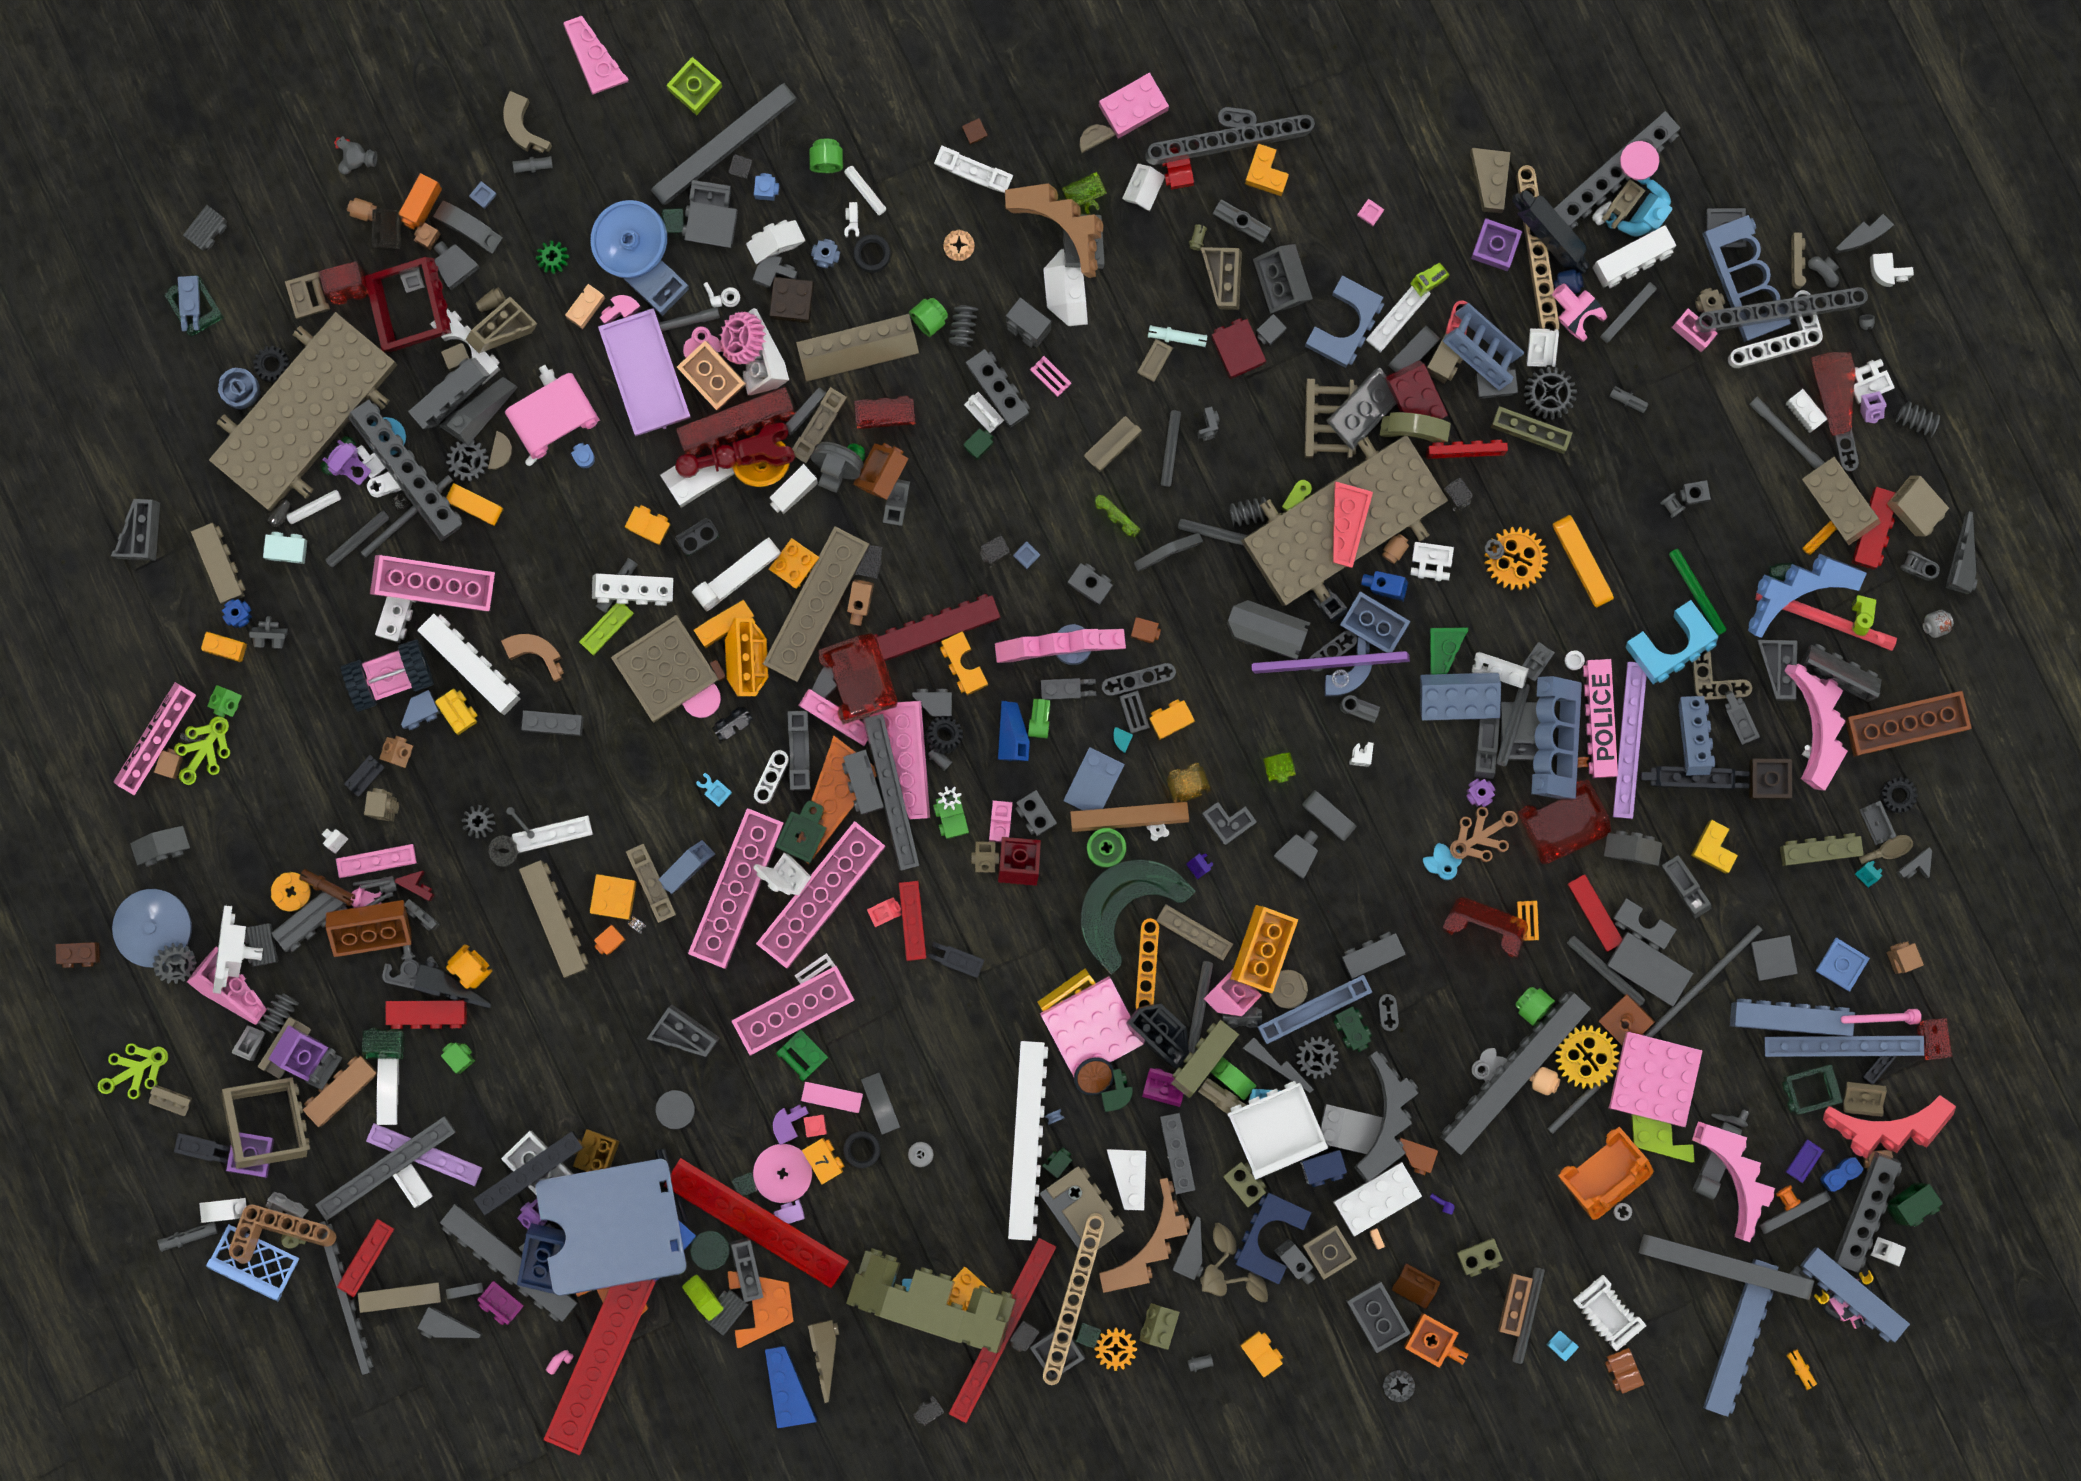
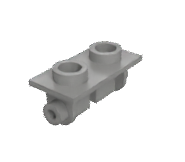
M276 1192L268 1198L266 1207L270 1210L281 1213L285 1211L288 1215L304 1219L303 1217L309 1211L302 1204L287 1199L285 1195Z

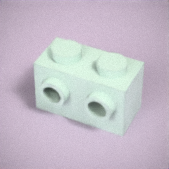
M272 532L271 535H266L263 558L266 560L305 564L307 540L302 538L303 535L291 534V537H284L283 533Z

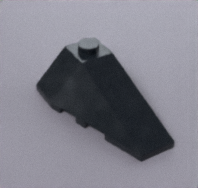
M431 961L420 963L414 984L415 990L437 996L444 993V996L450 999L460 1000L462 998L467 1003L491 1007L489 1000L471 988L466 989L459 980L443 969L436 967L437 963Z

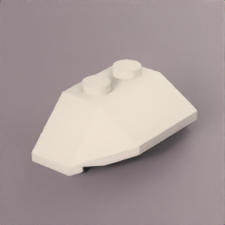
M1061 249L1044 268L1047 308L1067 326L1088 325L1084 276L1081 268L1065 267L1064 249Z

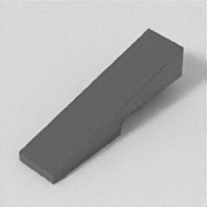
M1252 1038L1242 1048L1290 1081H1295L1296 1084L1301 1083L1303 1089L1308 1093L1314 1090L1287 1061L1280 1066L1255 1038Z

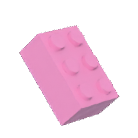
M1150 73L1099 101V107L1118 139L1167 112L1169 109L1168 103Z

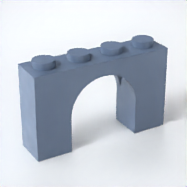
M1342 276L1332 296L1349 304L1356 310L1359 316L1358 329L1348 337L1338 338L1314 327L1305 347L1346 368L1348 363L1350 365L1353 364L1357 356L1354 353L1357 346L1359 348L1362 347L1366 339L1363 335L1366 330H1371L1375 323V320L1372 318L1375 313H1380L1384 303L1381 302L1382 296Z

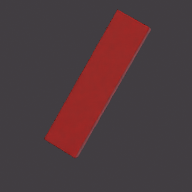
M1584 874L1568 883L1567 885L1606 952L1618 946L1622 937L1586 875Z
M919 882L899 883L906 959L907 961L926 959Z
M376 1219L336 1288L351 1297L356 1295L394 1230L392 1227Z

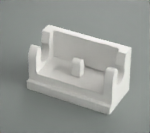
M1368 742L1364 750L1360 749V751V743H1358L1353 748L1352 759L1349 761V765L1369 767L1371 765L1374 743Z

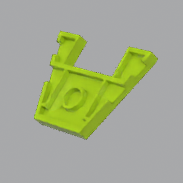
M1631 1114L1633 1143L1638 1148L1694 1162L1693 1144L1673 1146L1671 1124Z

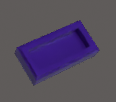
M1807 1139L1787 1168L1786 1173L1803 1183L1824 1150Z

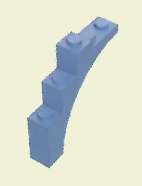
M1819 554L1813 563L1812 571L1792 564L1791 568L1786 572L1784 582L1764 574L1763 579L1758 583L1757 593L1762 595V599L1757 603V610L1749 622L1748 631L1762 638L1775 616L1791 601L1808 592L1828 587H1844L1859 591L1867 573L1854 566Z

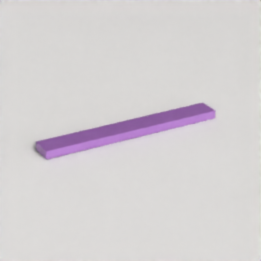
M1404 651L1253 663L1252 671L1257 674L1410 662V657Z

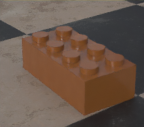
M404 900L326 913V931L334 957L411 945V927Z

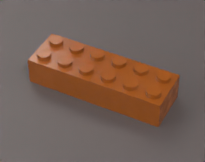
M1963 691L1851 716L1845 719L1854 757L1972 729Z

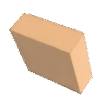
M1378 1229L1370 1230L1369 1233L1376 1249L1385 1247Z

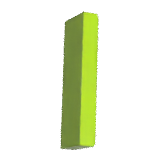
M616 603L579 642L594 656L634 613L625 604Z

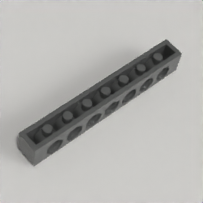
M1665 111L1627 145L1636 141L1647 142L1659 154L1664 150L1665 147L1663 145L1667 141L1672 143L1679 136L1678 132L1681 128ZM1654 132H1661L1663 134V139H1656L1654 137ZM1626 146L1554 208L1571 229L1578 225L1576 221L1579 218L1583 217L1585 219L1593 212L1591 208L1595 204L1600 206L1607 199L1605 196L1610 191L1615 193L1621 187L1620 183L1624 179L1627 181L1631 179L1624 174L1620 166V157ZM1617 169L1620 172V177H1613L1611 170ZM1603 182L1606 185V189L1599 190L1596 187V183ZM1582 195H1589L1592 201L1585 203L1582 200ZM1574 207L1577 210V215H1570L1567 212V208Z
M367 400L349 413L348 419L438 539L443 541L459 530L462 525L461 517L457 512L452 511L447 498L440 495L435 482L430 481L426 476L425 469L416 463L414 454L404 447L402 438L398 434L395 435L392 431L390 422L387 419H383L380 415L378 406ZM367 420L375 421L376 426L368 425ZM384 435L388 441L382 442L378 436ZM390 451H397L400 456L393 457ZM402 467H409L411 469V472L405 473L402 470ZM420 482L423 488L418 489L413 483ZM431 497L435 503L428 504L425 498ZM437 513L445 514L446 519H439Z

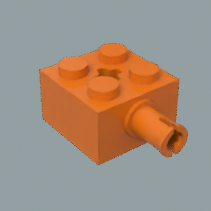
M1424 1313L1421 1314L1404 1345L1405 1349L1439 1368L1447 1356L1461 1363V1365L1464 1364L1465 1360L1458 1356L1460 1355L1464 1358L1468 1356V1353L1453 1346L1458 1332ZM1434 1335L1433 1339L1436 1340L1435 1343H1430V1345H1427L1428 1341L1426 1340V1338Z

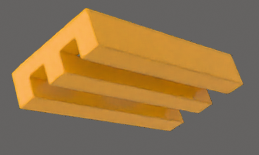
M1537 901L1517 902L1519 941L1539 940ZM1530 905H1533L1534 936H1531ZM1522 906H1525L1527 937H1523Z

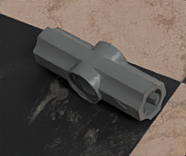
M1222 199L1213 212V215L1232 225L1237 231L1244 232L1261 243H1264L1272 229L1251 217L1247 212L1237 209ZM1244 217L1247 220V224L1241 226L1237 223V219Z

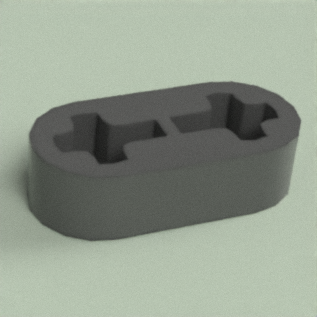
M1385 994L1380 997L1378 1002L1380 1023L1384 1030L1393 1031L1399 1024L1397 1002L1394 996ZM1385 997L1393 1001V1004L1389 1006V1012H1387L1386 1005H1382ZM1387 1014H1390L1391 1020H1395L1392 1028L1384 1024V1021L1388 1019Z
M482 1283L445 1289L447 1299L484 1292Z

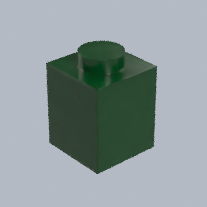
M979 428L963 444V447L978 460L993 445V436L987 430L982 431Z

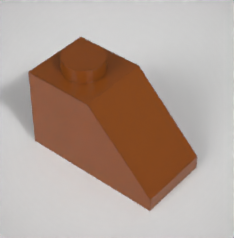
M1399 1138L1404 1145L1403 1150L1410 1166L1415 1168L1414 1172L1425 1175L1426 1172L1431 1173L1438 1150Z

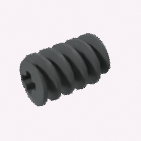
M959 305V307L954 308V312L957 314L953 315L952 319L957 322L951 323V327L955 329L950 331V334L954 336L949 338L951 344L971 347L967 342L973 341L969 334H974L975 331L971 330L970 327L976 326L975 323L971 322V319H977V316L972 314V312L978 311V308L966 305Z
M1910 401L1903 405L1895 422L1897 423L1900 419H1903V426L1909 422V429L1916 425V432L1923 428L1924 436L1931 432L1932 438L1940 422V415L1937 414L1933 418V412L1929 411L1926 414L1925 408L1918 412L1919 406L1915 405L1911 408L1912 403Z
M1261 497L1259 503L1254 498L1253 504L1246 500L1245 506L1240 501L1237 508L1234 503H1231L1230 515L1233 527L1235 522L1242 526L1243 520H1245L1247 525H1249L1250 519L1257 523L1258 517L1264 522L1266 514L1259 505L1265 503L1266 499Z
M283 992L282 995L275 994L278 1002L271 1001L274 1008H266L270 1013L269 1015H262L266 1021H258L260 1026L276 1036L275 1031L280 1032L281 1030L279 1025L286 1023L283 1018L288 1019L291 1017L288 1011H295L292 1005H299V1002Z

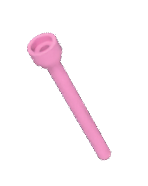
M1908 1009L1904 1013L1849 1015L1841 1017V1022L1844 1024L1905 1021L1913 1025L1919 1024L1921 1021V1013L1918 1009Z

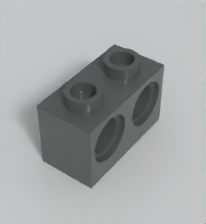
M1037 790L1016 802L1018 807L1015 809L1021 818L1025 816L1028 821L1026 827L1031 835L1035 833L1036 836H1039L1057 825ZM1027 801L1035 803L1036 807L1033 811H1027L1024 808V804ZM1036 818H1044L1046 825L1043 828L1036 827L1034 824Z

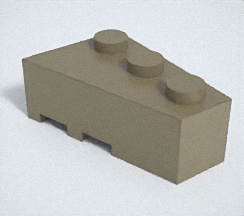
M1471 148L1470 156L1473 162L1482 211L1502 214L1505 205L1510 152Z
M509 297L475 326L465 340L478 353H482L531 334L537 323Z

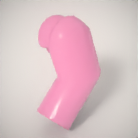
M564 1350L555 1355L547 1366L546 1371L550 1374H555L562 1361L567 1364L571 1362L574 1357L573 1354L569 1353L568 1350Z

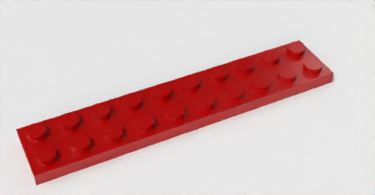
M681 1158L670 1174L673 1192L830 1288L833 1287L849 1262Z
M651 1279L609 1288L546 1432L545 1441L577 1455L581 1454L655 1285L654 1280Z

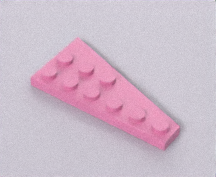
M921 701L864 705L870 717L879 714L884 716L909 819L930 818Z

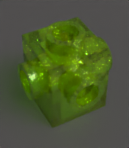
M1290 752L1264 758L1269 781L1277 780L1278 783L1289 781L1288 777L1296 775Z

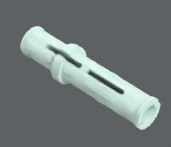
M1152 325L1149 327V331L1157 333L1148 332V338L1163 339L1165 342L1175 341L1206 346V342L1198 340L1207 341V335L1172 330L1171 327H1167V329Z

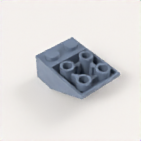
M661 260L656 267L645 275L636 278H623L661 316L689 290L688 285Z

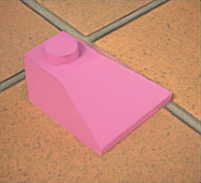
M1232 969L1204 1000L1217 1013L1243 1016L1262 995L1253 987L1231 980Z

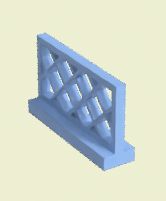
M228 1224L217 1248L206 1265L207 1268L279 1302L299 1258L258 1239V1250H255L253 1254L259 1252L262 1263L251 1266L249 1261V1267L240 1270L236 1267L235 1259L232 1257L225 1261L217 1258L221 1250L227 1248L229 1250L230 1245L227 1237L230 1231L235 1232L237 1229ZM273 1250L276 1258L264 1262L261 1251ZM287 1257L294 1260L290 1268L282 1270L279 1262L280 1259ZM277 1261L280 1271L269 1275L265 1264ZM263 1265L267 1276L255 1277L252 1269ZM281 1274L283 1282L280 1288L272 1285L270 1277Z

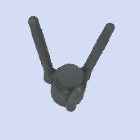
M393 876L353 883V886L361 885V889L379 886L380 892H385L383 896L366 906L376 905L386 898L392 897V892L397 891Z

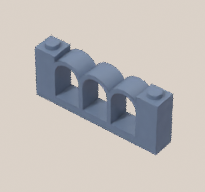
M1749 215L1702 233L1731 308L1742 306L1741 297L1761 290L1767 291L1772 296L1773 301L1780 300L1778 291L1772 286L1767 285L1771 276L1769 267L1763 261L1757 260L1760 256L1761 248L1758 240L1752 236L1755 234L1756 224L1753 218L1750 219ZM1739 240L1748 241L1754 251L1752 258L1747 262L1728 269L1720 247ZM1750 265L1759 267L1763 272L1762 283L1755 288L1738 294L1730 273ZM1778 306V312L1785 314V308ZM1740 312V318L1747 320L1746 314ZM1763 313L1760 316L1766 317V313ZM1791 319L1739 327L1744 342L1791 324Z
M1554 676L1538 677L1537 697L1540 698L1537 702L1536 714L1540 724L1535 730V743L1539 751L1536 752L1533 761L1535 774L1532 775V794L1556 799H1576L1581 682ZM1556 701H1560L1559 720L1556 718L1554 713V706ZM1555 728L1559 729L1558 748L1553 741V731ZM1553 755L1558 756L1557 775L1553 772L1551 766Z

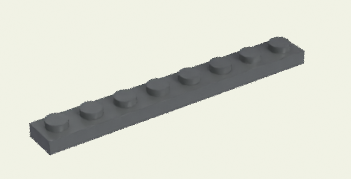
M879 714L863 718L899 870L919 866L918 857L884 716Z
M446 1116L442 1117L315 1204L327 1221L456 1133L455 1129Z
M328 1221L320 1222V1224L326 1225L334 1231L332 1224H328ZM328 1232L322 1235V1239L327 1237ZM336 1242L331 1246H324L337 1287L346 1270L343 1261H339L338 1254H340V1249ZM336 1288L362 1375L370 1373L374 1364L371 1356H368L366 1352L368 1348L367 1340L365 1337L362 1338L360 1332L363 1329L361 1320L356 1318L354 1312L357 1310L354 1299L351 1300L350 1295Z

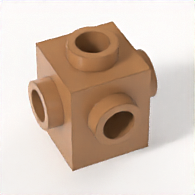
M396 736L395 739L387 737L379 759L405 768L411 756L413 746L407 744V739Z

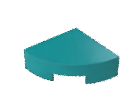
M1115 727V744L1125 753L1133 735Z

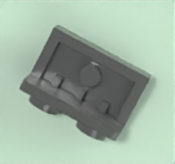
M1212 407L1205 408L1203 412L1207 428L1199 430L1197 435L1198 439L1203 438V441L1215 438L1214 436L1218 432L1217 425L1220 420L1217 410L1213 411Z

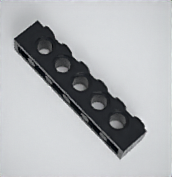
M572 1131L474 1198V1201L484 1216L488 1215L585 1147L575 1132Z

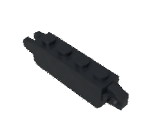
M1527 190L1522 191L1521 194H1514L1512 202L1519 209L1517 214L1555 256L1564 268L1571 267L1577 273H1585L1590 266L1583 256L1586 252V245L1543 196L1534 197Z
M1657 766L1651 768V772H1641L1640 781H1651L1650 786L1662 788L1747 789L1749 784L1735 783V776L1747 777L1750 776V772L1712 768L1710 775H1686L1685 767Z

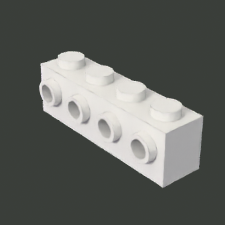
M595 574L592 581V599H597L598 603H609V600H617V604H628V601H636V605H648V602H655L656 606H667V603L673 600V578Z
M387 597L375 635L400 643L401 639L404 640L407 633L405 625L407 621L411 620L413 614L411 606L416 601Z

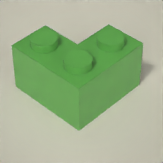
M953 795L944 797L947 799L946 803H950V801H955ZM942 798L936 799L937 804L933 806L936 817H941L942 824L939 825L941 836L945 835L946 839L969 834L962 804L956 803L954 805L955 810L951 806L944 810V802L938 803Z

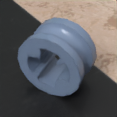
M1061 1109L1045 1115V1118L1049 1119L1048 1125L1064 1118L1060 1114Z

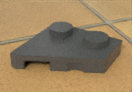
M410 899L406 901V912L413 918L417 916L422 921L420 923L429 931L430 929L436 931L441 924Z

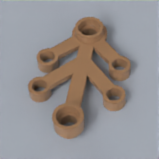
M1479 807L1476 810L1477 820L1473 837L1467 841V831L1472 825V821L1469 817H1463L1459 822L1461 828L1458 840L1454 841L1450 846L1451 855L1456 859H1463L1468 855L1480 858L1483 862H1489L1492 859L1491 851H1479L1470 847L1480 844L1497 848L1499 852L1507 851L1509 844L1506 840L1498 841L1487 837L1505 826H1514L1518 821V817L1513 811L1505 812L1501 820L1483 830L1488 810L1485 807ZM1479 810H1484L1485 816H1480ZM1506 816H1510L1512 818L1511 823L1506 822ZM1464 819L1469 821L1468 826L1462 824ZM1500 843H1505L1506 848L1504 850L1499 847ZM1457 846H1461L1463 848L1462 853H1458L1456 851ZM1484 853L1489 854L1488 860L1483 858Z

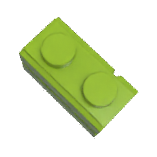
M694 1275L682 1286L694 1305L708 1321L723 1311L724 1308L698 1275Z

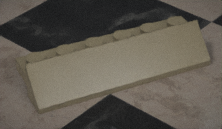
M909 314L796 342L806 382L919 354Z

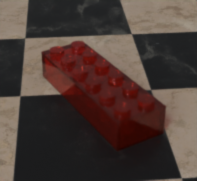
M784 387L677 428L676 431L685 453L697 456L702 453L701 450L706 448L711 450L712 447L715 449L720 446L719 443L727 441V443L733 442L738 439L739 435L745 434L748 436L754 434L756 429L774 424L778 420L782 422L788 421L795 414V411Z

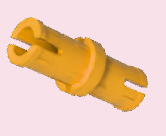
M1798 1349L1793 1351L1796 1359L1791 1352L1786 1356L1795 1368V1374L1799 1375L1805 1389L1811 1388L1808 1380L1813 1387L1817 1385L1809 1371V1365L1805 1364Z

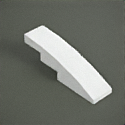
M379 1046L377 1125L398 1124L399 1046Z

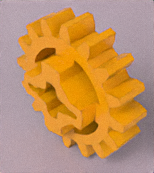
M1115 1327L1114 1332L1107 1329V1335L1100 1334L1102 1340L1096 1339V1342L1099 1344V1347H1094V1350L1099 1351L1096 1358H1102L1101 1365L1107 1363L1106 1369H1109L1111 1366H1114V1371H1117L1118 1366L1125 1369L1124 1364L1131 1365L1129 1359L1136 1358L1132 1354V1351H1137V1348L1132 1347L1136 1341H1130L1131 1333L1124 1335L1125 1329H1122L1121 1332H1118L1117 1327ZM1119 1336L1124 1338L1128 1345H1123L1119 1341ZM1109 1337H1112V1341L1108 1345H1103ZM1114 1344H1118V1347L1125 1350L1118 1351L1117 1354H1114L1112 1350L1107 1348L1114 1347ZM1103 1353H1109L1112 1356V1362L1106 1359ZM1123 1353H1128L1127 1357L1119 1362V1357Z

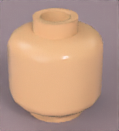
M1540 1067L1530 1077L1532 1089L1544 1095L1555 1093L1560 1083L1557 1072L1546 1067Z

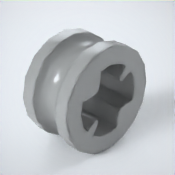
M1619 1203L1615 1206L1613 1213L1618 1220L1625 1221L1631 1217L1632 1209L1626 1203ZM1622 1206H1625L1628 1214L1627 1216L1623 1215L1624 1217L1622 1218L1618 1209H1622Z

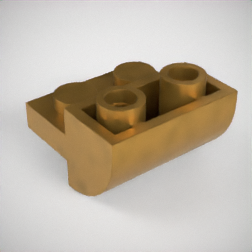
M586 1129L582 1140L585 1148L578 1152L573 1166L586 1172L610 1168L620 1141Z

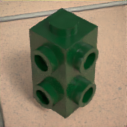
M1350 1007L1335 1015L1336 1020L1333 1022L1337 1030H1342L1345 1035L1342 1039L1347 1049L1351 1047L1352 1051L1357 1049L1360 1052L1369 1047L1367 1043L1371 1042L1369 1037L1372 1034L1367 1026L1363 1027L1360 1021L1363 1017L1358 1008L1354 1010L1353 1007Z

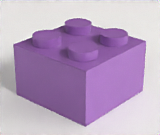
M1485 218L1471 259L1508 271L1522 231Z
M288 1025L270 1055L269 1060L280 1068L308 1081L309 1075L313 1074L328 1047L317 1039Z
M239 1133L244 1157L272 1153L273 1138ZM230 1147L226 1171L267 1178L270 1163L236 1169L232 1147Z

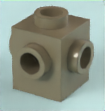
M1712 288L1701 291V295L1695 301L1697 311L1701 313L1724 309L1723 305L1725 304L1722 293L1719 294L1718 289L1712 291Z
M976 842V851L972 852V864H975V872H995V864H999V853H995V842Z

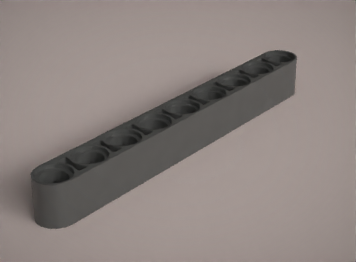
M785 83L781 84L659 181L651 189V192L663 206L668 204L692 185V180L697 181L792 105L797 97Z
M1299 115L1157 142L1149 146L1145 158L1149 164L1157 165L1257 146L1258 144L1262 145L1304 137L1312 131L1315 123L1310 115ZM1305 122L1309 128H1302L1300 123ZM1282 126H1287L1290 132H1284ZM1268 129L1271 132V136H1266L1263 130ZM1244 133H1250L1253 139H1247ZM1226 137H1232L1234 139V143L1227 142ZM1207 140H1213L1216 146H1209ZM1188 144H1195L1197 150H1191ZM1170 147H1175V148H1177V149H1178V153H1177V154L1172 153L1169 148H1170ZM1151 151H1157L1160 157H1153Z
M1857 287L1702 313L1696 319L1695 326L1700 332H1711L1854 309L1867 301L1868 294L1865 289ZM1853 294H1858L1861 298V301L1856 302L1853 298ZM1834 297H1839L1842 300V305H1837ZM1815 301H1822L1823 308H1818ZM1796 304H1803L1804 311H1799ZM1777 307H1784L1785 314H1780ZM1758 310H1765L1766 317H1761ZM1740 312L1746 313L1748 319L1742 320L1740 318ZM1721 315L1727 316L1729 322L1723 323L1721 321ZM1702 318L1708 319L1710 326H1704Z
M1643 1234L1638 1252L1650 1257L1810 1300L1814 1281L1646 1234Z

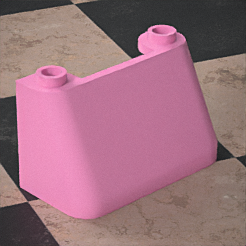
M572 373L559 377L513 404L505 411L506 416L532 459H539L545 456L548 449L547 445L579 426L591 429L600 421Z

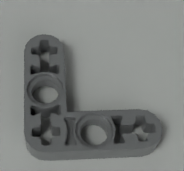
M1200 533L1168 543L1135 561L1134 565L1138 572L1172 554L1203 543Z

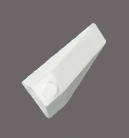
M753 308L748 312L762 320L757 309ZM766 326L763 330L766 333L763 337V340L766 342L762 344L764 350H760V356L755 357V361H750L749 364H746V371H743V379L746 382L745 386L748 395L777 389L789 381L785 362Z

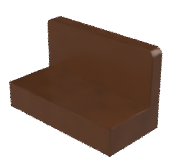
M1406 1263L1392 1291L1423 1308H1427L1435 1296L1440 1282Z

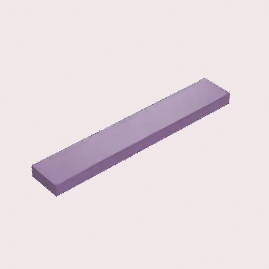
M373 1123L366 1142L393 1152L412 1138ZM432 1148L415 1160L417 1163L473 1186H476L483 1169L480 1166L436 1148Z

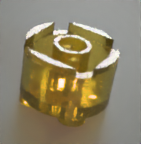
M1199 763L1191 764L1188 766V769L1183 771L1180 769L1169 772L1170 776L1166 779L1174 803H1177L1178 799L1184 802L1202 796L1201 791L1206 790L1207 793L1211 790L1204 768L1199 766Z

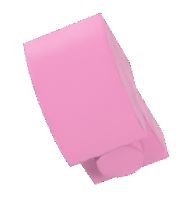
M619 295L610 299L614 307L611 308L609 306L603 310L600 319L604 324H608L620 315L624 318L634 315L641 310V307L633 298Z

